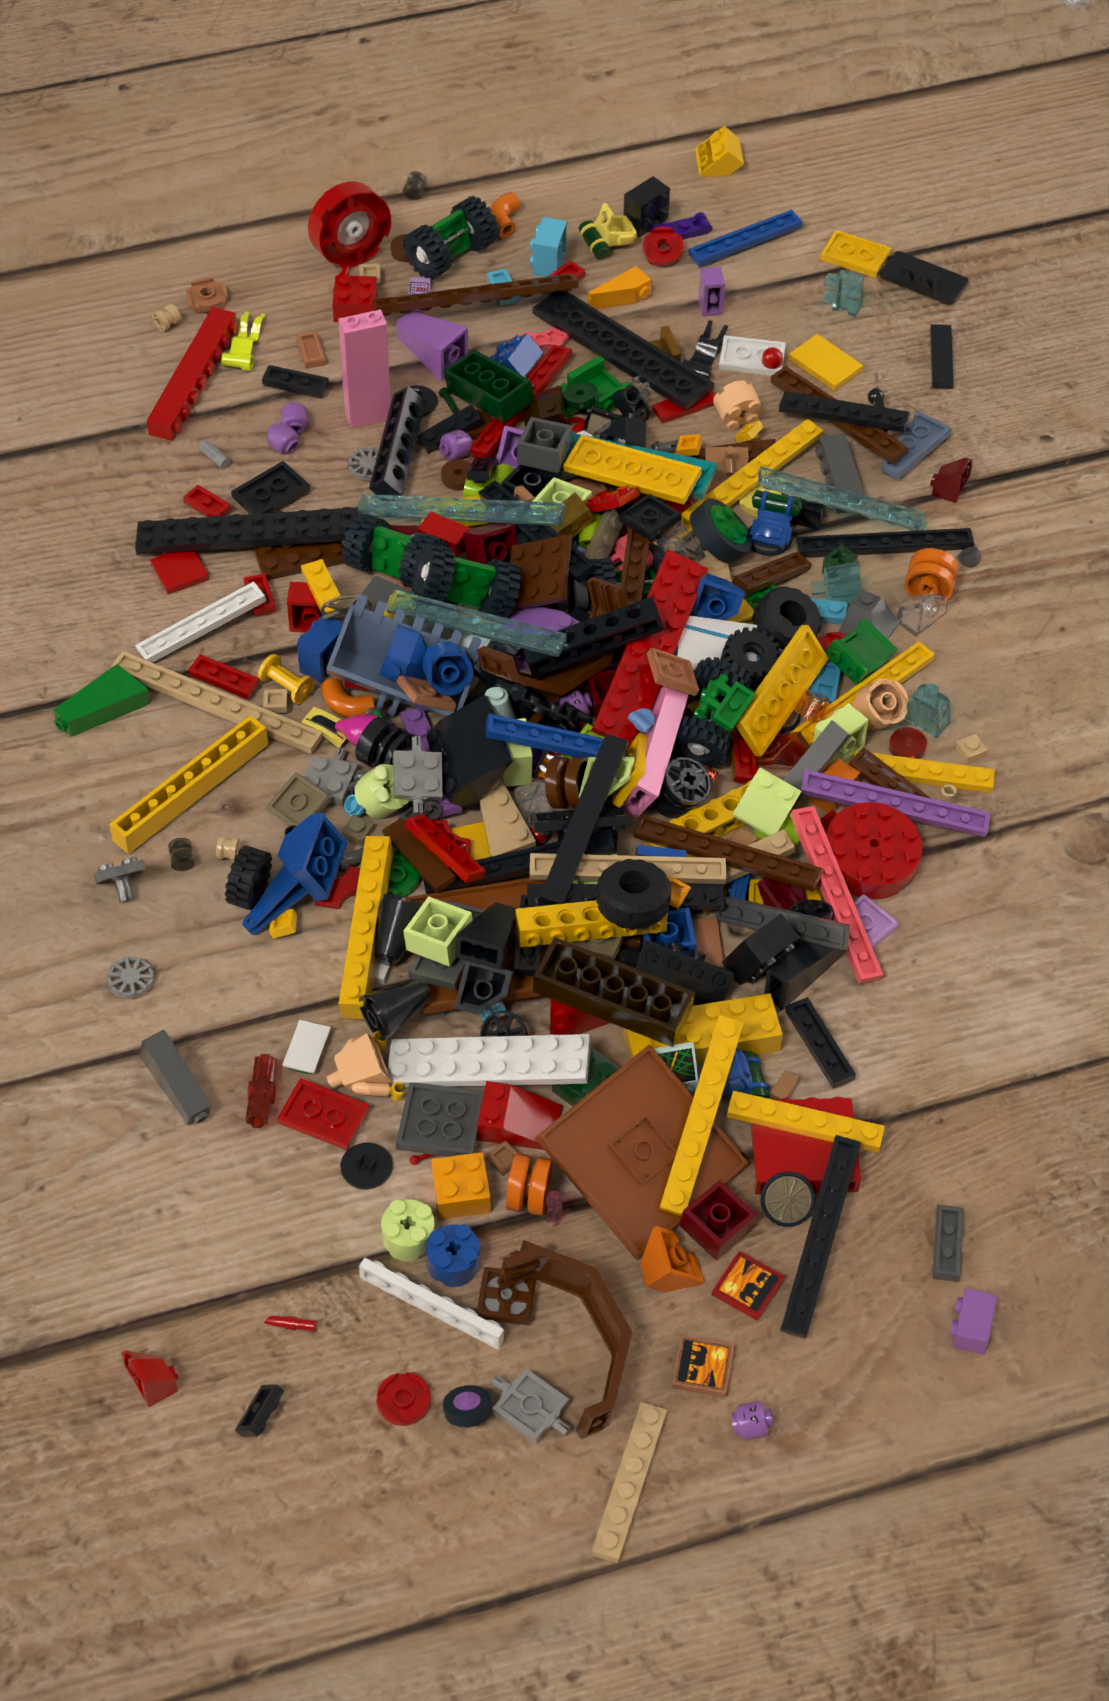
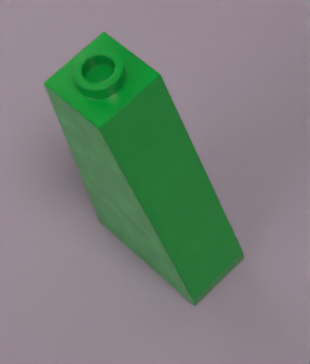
M116 664L53 709L54 723L61 732L65 731L71 737L147 706L150 704L148 689L121 666Z

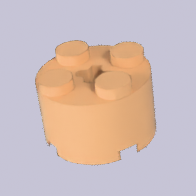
M743 380L735 381L723 387L725 391L720 395L719 393L715 395L713 400L714 406L729 431H734L741 425L759 420L758 416L761 414L763 406L751 383L747 384Z
M880 679L860 689L853 700V707L869 719L868 729L879 730L900 722L907 714L908 710L906 708L909 700L906 690L899 682Z

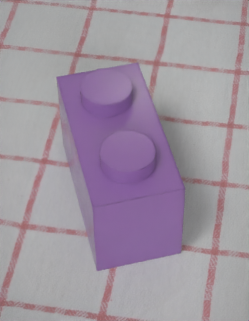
M721 267L700 269L698 301L702 317L723 315L725 281Z
M965 1288L963 1298L957 1297L954 1312L959 1313L958 1321H952L949 1336L954 1337L952 1347L985 1354L997 1295Z

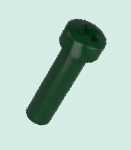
M441 388L438 394L441 398H444L452 413H457L459 410L450 397L448 388Z

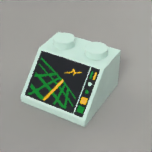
M693 1042L677 1044L674 1047L653 1048L688 1091L695 1095L699 1080Z

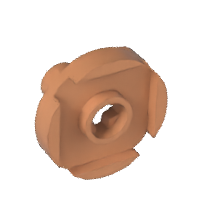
M200 278L193 281L191 287L186 289L187 303L197 314L209 312L212 307L219 309L226 307L228 299L227 288L221 281L218 283L214 282V278Z

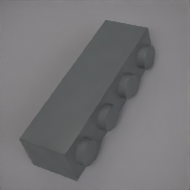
M846 435L820 436L819 446H816V457L821 460V473L826 476L825 484L826 489L831 492V505H835L837 514L863 511L865 494Z

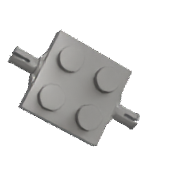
M417 736L412 737V750H394L393 753L394 799L413 801V815H423L424 801L441 800L443 797L442 752H426L422 750V737L420 736L418 738Z
M338 748L334 758L313 756L304 778L330 795L332 800L328 804L344 805L348 796L346 790L349 784L354 782L353 777L359 770L357 763L343 761L347 754L344 748L342 750Z
M525 1369L517 1379L510 1383L498 1374L491 1380L490 1384L502 1391V1396L492 1408V1413L535 1444L551 1428L560 1432L564 1437L571 1431L572 1427L559 1419L560 1414L569 1404V1398L528 1369Z

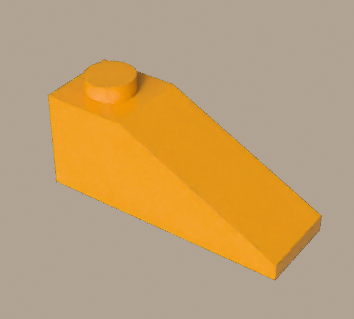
M635 266L589 291L588 305L599 309L637 303L651 295L652 279Z

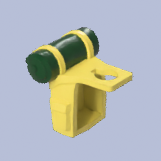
M603 203L595 222L588 220L579 226V232L583 241L586 242L596 259L606 257L610 252L609 247L633 244L637 236V232L627 216L614 215L607 203Z

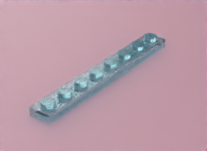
M762 466L758 472L759 487H763L766 490H774L787 496L799 497L809 502L824 504L830 508L834 507L845 510L848 513L863 515L869 519H877L891 525L895 524L906 527L909 530L919 531L924 530L926 527L925 513L919 510Z
M394 590L386 606L387 613L395 614L397 609L401 608L406 611L404 616L406 618L415 620L416 616L419 615L425 618V623L433 625L440 623L448 629L458 630L559 657L567 641L565 633L399 590Z

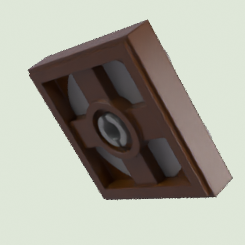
M484 1267L476 1311L478 1316L485 1320L529 1326L536 1280L530 1279L501 1291L497 1283L501 1269Z

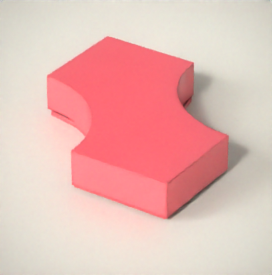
M553 327L541 333H528L542 351L549 350L553 344L564 347L570 340L568 334Z

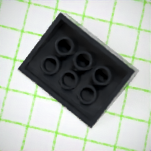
M486 695L439 720L426 736L431 752H442V783L449 802L471 810L513 762L505 741L486 738V719L488 714L495 715L490 700Z

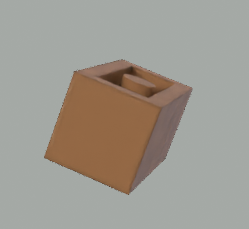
M784 1070L770 1092L769 1099L781 1100L783 1098H790L798 1085L799 1076Z

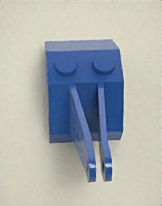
M323 813L311 814L284 836L277 855L284 865L257 904L243 920V927L251 935L259 933L308 893L315 901L328 900L348 842Z

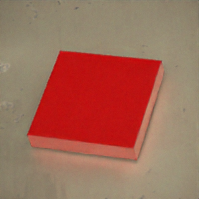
M195 551L171 552L150 559L151 566L167 594L209 580V575Z

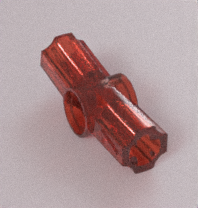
M261 1054L255 1057L252 1080H249L246 1123L250 1124L253 1128H262L268 1124L271 1104L275 1103L277 1058L272 1057L270 1054Z

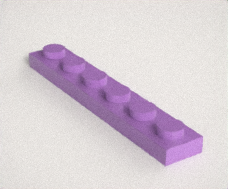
M414 708L400 712V719L405 731L417 736V738L418 736L422 737V750L431 752L426 738L431 728L424 710ZM442 783V799L433 800L441 807L439 818L462 812V806L449 802Z

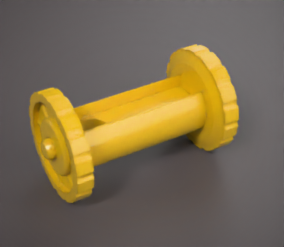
M277 654L268 656L260 666L258 678L264 683L273 679L292 692L291 700L296 704L306 701L314 689V679L309 675L300 679L281 666L282 660Z

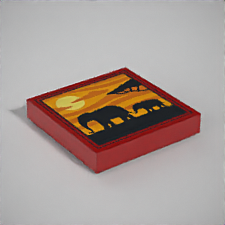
M738 1251L713 1288L712 1296L758 1321L784 1282L785 1276Z

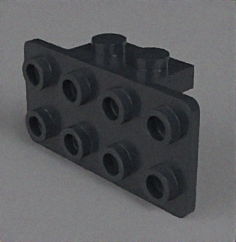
M896 251L880 271L881 278L948 305L954 304L969 281L965 276L901 251Z
M496 635L486 647L508 654L514 658L523 652L522 643H525L528 638L523 635L507 644ZM479 657L472 666L473 674L480 680L465 699L463 707L485 695L488 689L497 687L495 682L498 676L483 671Z
M650 941L644 943L634 968L694 991L693 1006L724 1001L734 978V973L731 970L712 964L706 958V953L697 949H693L692 952L685 950L684 945L675 941H670V944L661 941L660 945Z

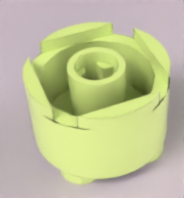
M390 764L378 765L364 774L355 786L357 803L367 810L365 813L374 818H384L409 802L407 799H394L393 765Z
M411 1199L392 1201L382 1216L383 1244L391 1256L401 1261H415L425 1253L427 1254V1242L430 1233L435 1230L434 1216L430 1206Z

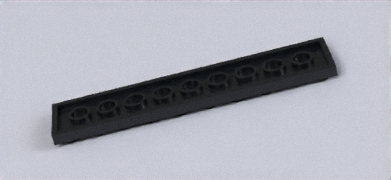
M555 291L532 307L535 316L554 328L565 332L573 340L600 355L611 364L684 410H687L714 390V382L569 292Z
M358 507L140 521L137 525L136 555L339 542L345 540L346 536L344 534L345 531L349 530L348 525L354 523L353 519L358 517Z

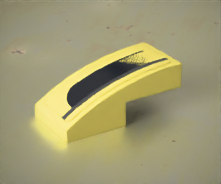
M313 707L301 721V724L321 731L323 736L338 748L347 739L340 731L335 729V724L341 719L319 708Z

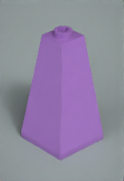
M414 311L406 313L397 321V337L441 382L445 379L443 371L468 354V328L463 325Z

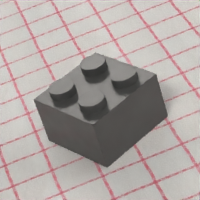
M531 417L517 443V464L559 473L572 447L573 426Z

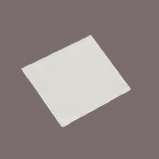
M689 616L686 623L687 625L729 636L731 634L734 635V632L738 629L742 632L745 627H748L749 631H752L753 627L757 628V625L696 616ZM684 628L678 642L677 656L690 660L692 668L695 670L697 664L702 659L705 661L708 657L712 660L714 657H719L720 660L726 640L728 639ZM743 652V656L746 659L757 661L755 653Z

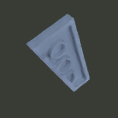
M917 411L913 421L907 425L905 433L898 439V441L908 447V454L894 464L884 460L881 464V471L899 480L951 435V427Z

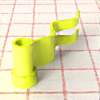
M245 311L241 316L238 336H234L230 352L222 354L221 364L223 366L237 367L243 371H252L254 356L251 354L252 346L259 339L261 322L266 314L261 313L260 316L255 318L251 334L247 337V324L250 312Z

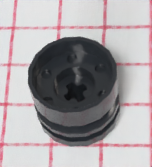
M381 717L374 718L368 723L358 739L355 750L356 759L372 768L381 764L393 765L394 750H412V737H415V735L406 732L402 728H396L394 724Z
M680 757L670 762L666 767L659 796L651 803L661 815L668 818L677 819L687 814L709 794L711 784L705 768L691 758Z

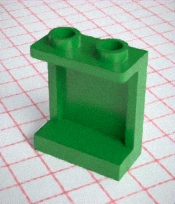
M600 355L567 374L568 386L578 382L594 384L597 388L598 400L593 406L606 410V413L611 412L617 407L613 401L615 391L632 385L629 381L622 384L605 370V359Z
M864 618L859 622L854 631L839 641L837 639L832 641L825 653L846 676L858 685L886 665L898 648Z

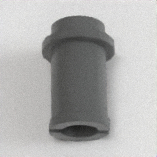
M678 440L662 443L656 441L651 445V449L673 454L676 452Z
M364 848L344 854L339 870L344 869L348 871L349 866L361 864Z

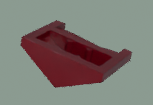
M766 877L757 883L764 905L789 910L792 904L808 900L802 888Z

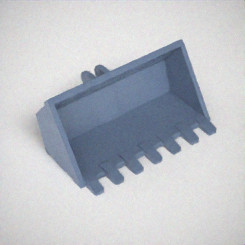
M359 594L356 604H350L327 665L326 673L372 690L380 695L376 705L378 708H383L385 697L394 700L388 711V716L392 718L399 703L409 704L443 718L453 713V711L413 703L396 681L380 676L379 673L398 624L420 632L426 649L440 642L459 644L463 633L454 630L450 641L440 637L444 627L443 624L435 623L430 634L421 630L425 621L424 617L417 615L412 626L404 624L402 621L406 614L405 610L398 608L394 619L383 616L387 603L378 601L375 612L364 608L368 596ZM477 637L472 638L469 648L461 645L472 665L478 658L477 649H479L481 639ZM471 682L460 693L449 695L457 704L454 712L463 707Z

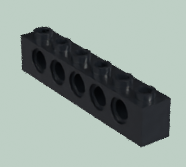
M410 386L393 394L369 489L385 503L399 499L404 493L413 450L416 446V439L424 414L426 400Z
M651 596L522 643L527 664L533 678L659 633L665 629L654 598Z

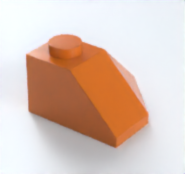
M659 1226L652 1228L640 1263L643 1281L647 1288L669 1292L699 1286L704 1283L698 1259L691 1251L689 1253L684 1251L678 1244L681 1239L672 1230Z

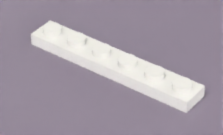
M252 582L135 645L136 649L143 659L153 663L266 602L265 595L255 582Z
M364 1258L359 1265L360 1278L498 1350L503 1344L504 1329L493 1320L487 1321L479 1317L472 1309H464L456 1305L450 1298L436 1295L423 1284L417 1285L409 1281L404 1274L394 1273L386 1269L379 1261L374 1260L372 1262Z

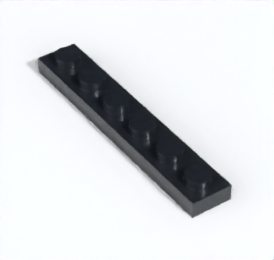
M784 391L779 404V412L903 433L909 420V411Z

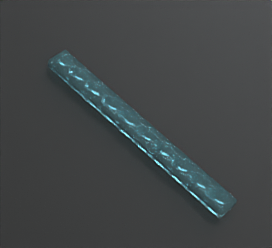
M363 494L357 506L358 515L366 513L375 517L425 519L432 511L453 521L560 525L566 511L564 503L371 494Z

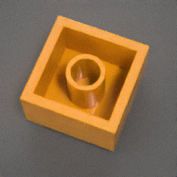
M483 1152L431 1159L432 1179L439 1220L491 1213L490 1192Z

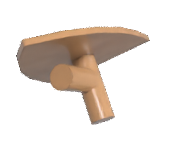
M705 447L706 461L717 463V471L713 478L723 483L747 465L748 447Z

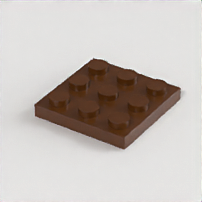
M562 535L512 546L510 563L518 565L520 569L519 575H521V580L519 581L520 589L517 592L519 595L515 599L516 604L514 608L512 607V611L566 601L572 544L570 536Z

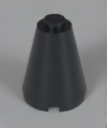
M383 894L379 902L374 955L378 958L379 963L391 966L392 963H398L405 952L406 943L403 931L422 906L421 903L410 899L409 903L402 901V896L396 894Z
M414 980L366 993L359 997V1002L363 1001L364 1006L360 1007V1010L370 1030L373 1033L378 1031L381 1035L378 1039L385 1041L430 1001L431 990L426 982L422 983L420 980Z

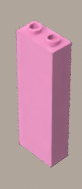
M376 310L339 318L344 409L350 428L387 420L391 398L387 323L382 311Z
M665 686L659 690L651 709L655 716V724L647 733L642 732L647 736L645 773L622 804V806H626L630 815L635 819L659 796L666 767L668 766L689 695Z

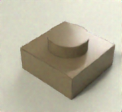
M593 413L591 414L586 432L598 438L594 436V432L612 419Z
M353 815L341 831V835L346 840L363 846L365 837L370 836L373 832L374 824Z

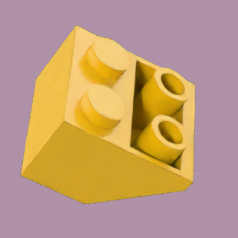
M725 126L715 131L712 136L695 148L698 172L701 177L730 176L744 165L740 138Z

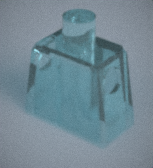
M859 561L825 568L824 581L811 582L812 595L825 594L826 600L847 602V606H850L862 589Z
M921 684L909 697L906 708L908 711L903 719L933 737L938 738L950 725V700L938 692L936 684Z

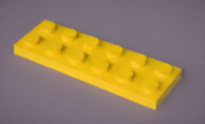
M584 435L580 436L563 465L565 472L619 487L629 485L630 489L638 487L640 493L651 494L655 497L680 504H685L702 474V469L698 466Z
M809 625L800 626L755 691L754 698L735 725L755 756H762L829 659Z

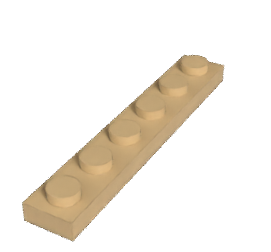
M643 1402L640 1403L591 1551L592 1556L619 1563L667 1415L666 1409Z

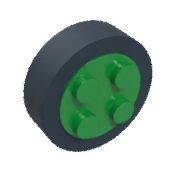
M708 498L690 514L691 527L700 541V544L693 549L697 556H700L703 551L707 550L718 560L733 564L751 549L752 540L746 526L739 516L723 502Z

